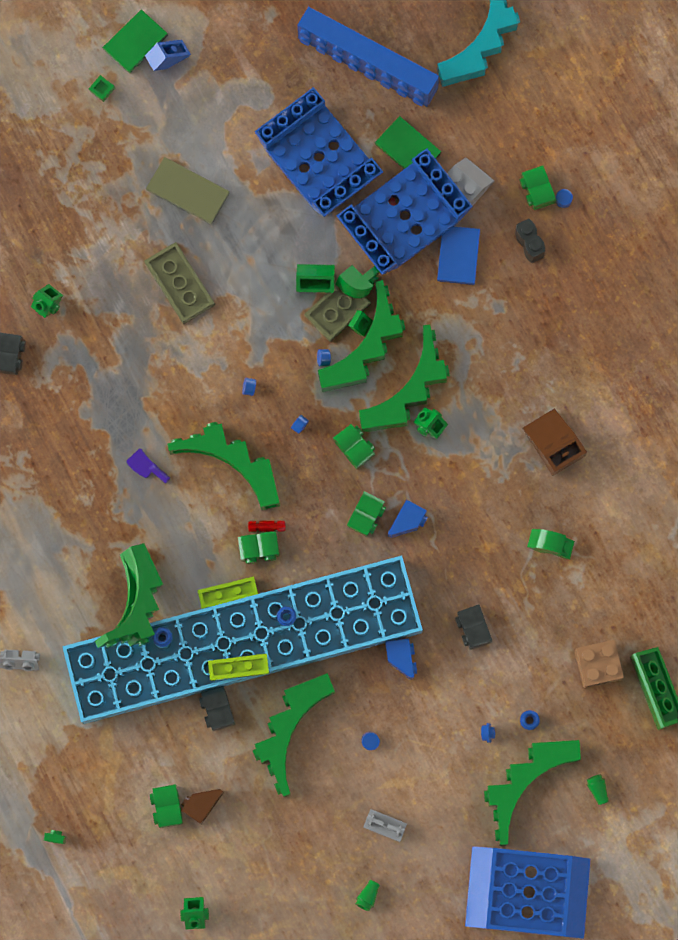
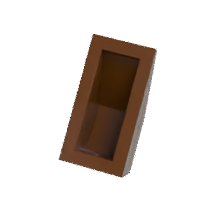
M221 789L195 793L191 797L187 796L181 804L183 807L181 811L202 825L224 792Z

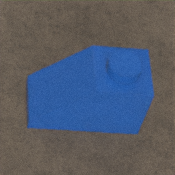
M183 40L157 42L145 57L152 69L158 71L170 68L188 58L191 54Z
M406 500L388 532V537L393 538L417 531L419 526L423 527L428 519L425 516L427 510Z

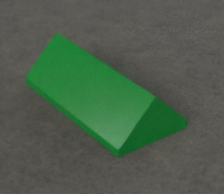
M659 647L632 654L630 659L657 730L677 724L678 696Z

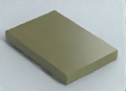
M335 285L334 293L325 294L304 316L331 342L349 325L356 311H365L371 305V302L366 297L352 298Z

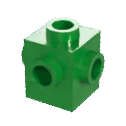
M48 284L33 295L32 299L34 301L31 308L44 318L51 314L54 315L60 308L59 303L63 294Z
M425 407L413 421L418 427L417 431L425 437L429 435L435 439L448 426L440 412L435 409L429 410Z
M204 897L184 898V909L180 910L181 922L185 921L186 930L205 928L206 920H209V908H205Z

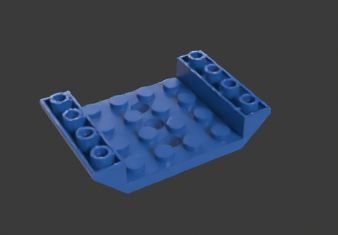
M314 87L255 131L256 136L268 155L309 205L323 217L327 216L383 173V170L373 158L369 159L327 109L325 100ZM331 142H336L339 148L331 150L328 146ZM315 154H323L324 159L316 161L314 159ZM306 164L310 169L304 173L299 170V167Z
M426 148L412 159L411 165L355 207L351 204L336 216L383 275L399 268L455 226L473 206ZM397 197L399 203L395 206L390 205L389 199ZM403 211H408L411 214L408 220L400 218V214ZM418 225L422 228L420 234L415 235L411 232L413 226Z
M472 847L465 927L584 939L591 859L500 848ZM529 866L536 869V876L533 878H529L525 874V870ZM531 886L534 889L535 894L532 898L524 896L523 891L525 887ZM526 906L531 907L533 910V915L530 918H525L522 915V909Z

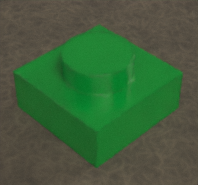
M101 75L89 87V91L103 102L115 89V86Z
M357 310L348 326L358 335L364 337L373 320L363 311Z
M51 830L50 833H45L43 841L65 844L67 837L62 836L61 831Z

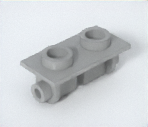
M5 649L0 652V668L6 670L23 669L25 671L39 670L38 661L40 660V653H36V651H22V657H18L19 650Z
M370 809L363 828L400 842L407 823Z

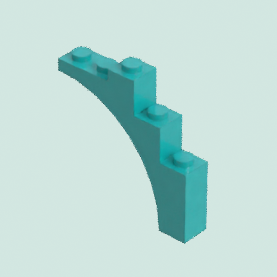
M490 0L488 18L474 42L453 58L437 64V72L442 87L485 76V70L488 68L485 57L501 53L502 46H504L501 34L516 31L518 23H520L518 12H514L513 6L508 8L506 0Z

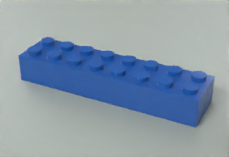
M310 7L307 8L297 25L298 39L304 45H311L319 53L332 56V59L336 62H343L351 70L364 73L368 79L379 81L383 87L396 90L400 96L413 99V102L419 106L424 105L428 107L438 90L439 75Z

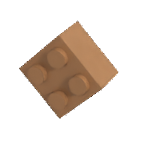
M615 640L575 649L583 688L620 681L624 678Z

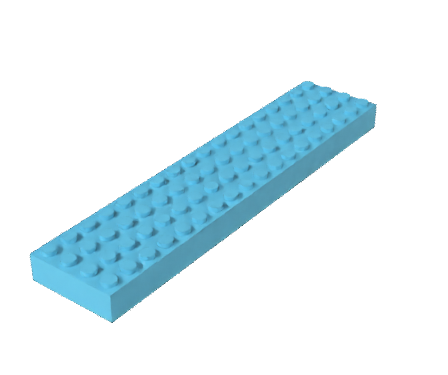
M398 556L150 623L153 631L160 627L170 630L172 641L166 647L157 646L152 637L148 639L149 643L140 647L138 644L129 646L128 642L124 644L117 642L118 644L110 648H106V646L97 648L95 640L100 637L62 647L81 723L87 724L221 686H228L265 676L257 675L210 681L208 665L210 660L267 654L269 674L384 644L386 641L399 640L421 634L423 629L403 557ZM282 607H291L296 612V620L290 626H283L277 620V612ZM285 613L283 619H290V614ZM161 634L159 636V640L164 641L166 639L165 634Z

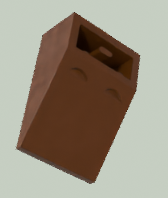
M555 408L522 428L552 476L581 460L587 454L576 434Z

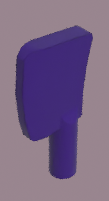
M138 449L126 461L136 473L145 478L154 473L165 484L170 480V477L159 469L142 449Z

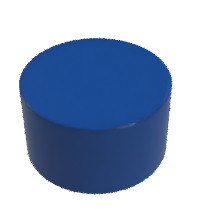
M567 189L558 191L556 194V204L561 208H567L571 205L572 193Z
M329 349L318 350L317 363L319 367L330 366L331 354Z
M245 378L242 394L253 396L256 389V379Z
M300 415L291 426V429L300 434L307 426L309 420Z
M366 732L361 738V743L365 749L375 750L379 746L380 740L374 732Z

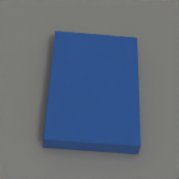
M453 226L442 234L438 282L475 285L480 229Z

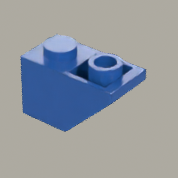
M409 639L386 641L388 663L408 679H414V674H417L416 662L412 663L411 655H415L413 643H409Z

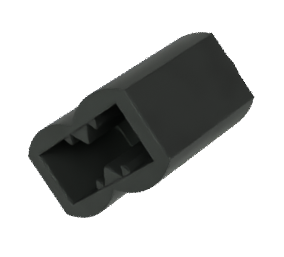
M530 219L518 223L515 235L517 241L524 247V254L528 261L533 263L544 258L545 244L537 235L535 224Z
M0 333V373L17 375L18 371H21L23 361L20 359V356L26 347V341H23L22 336Z
M479 604L457 612L458 617H455L458 628L463 629L464 635L461 637L465 647L469 646V649L472 650L492 643V638Z
M224 686L201 692L202 697L199 698L201 708L207 711L208 716L204 717L207 728L211 727L212 731L235 725Z

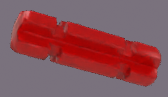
M249 521L248 530L249 532H256L257 530L259 532H274L275 530L284 532L286 530L285 521Z

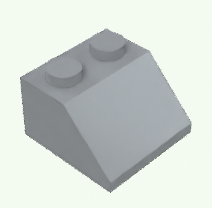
M464 158L455 164L447 173L472 206L494 183L491 177L468 158Z

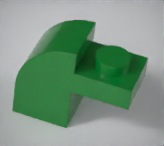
M351 265L339 275L335 285L352 298H364L370 294L373 285L379 280L378 275L380 272L374 266L362 275Z
M532 529L527 547L540 553H550L570 560L575 541L566 538V535L554 531Z

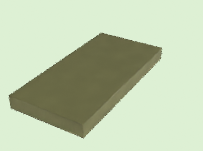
M166 157L163 158L146 187L147 191L211 225L230 194V191Z
M176 242L144 261L183 324L215 306L213 299Z

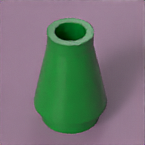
M601 774L588 778L587 787L598 805L609 802L605 778H602Z
M369 880L368 884L357 896L356 905L366 911L374 908L380 885L375 881Z

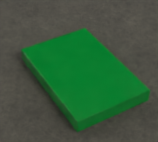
M141 9L102 48L130 74L146 58L145 55L157 42H162L168 36V33Z
M401 116L375 141V145L403 169L411 165L412 159L426 148L435 159L441 154V151Z

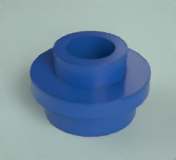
M282 607L277 612V620L283 626H290L296 620V612L291 607ZM285 613L290 614V619L284 620L283 615Z
M160 627L154 631L155 635L152 638L157 646L166 647L171 643L172 633L169 629ZM161 634L166 635L164 641L159 640Z
M532 710L525 711L520 717V723L524 729L533 730L539 725L540 718ZM527 717L533 718L532 724L526 722Z
M491 723L482 725V741L491 743L492 739H495V727H492Z

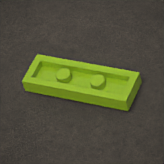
M254 576L197 590L202 609L258 594Z
M267 654L208 661L210 681L269 674Z

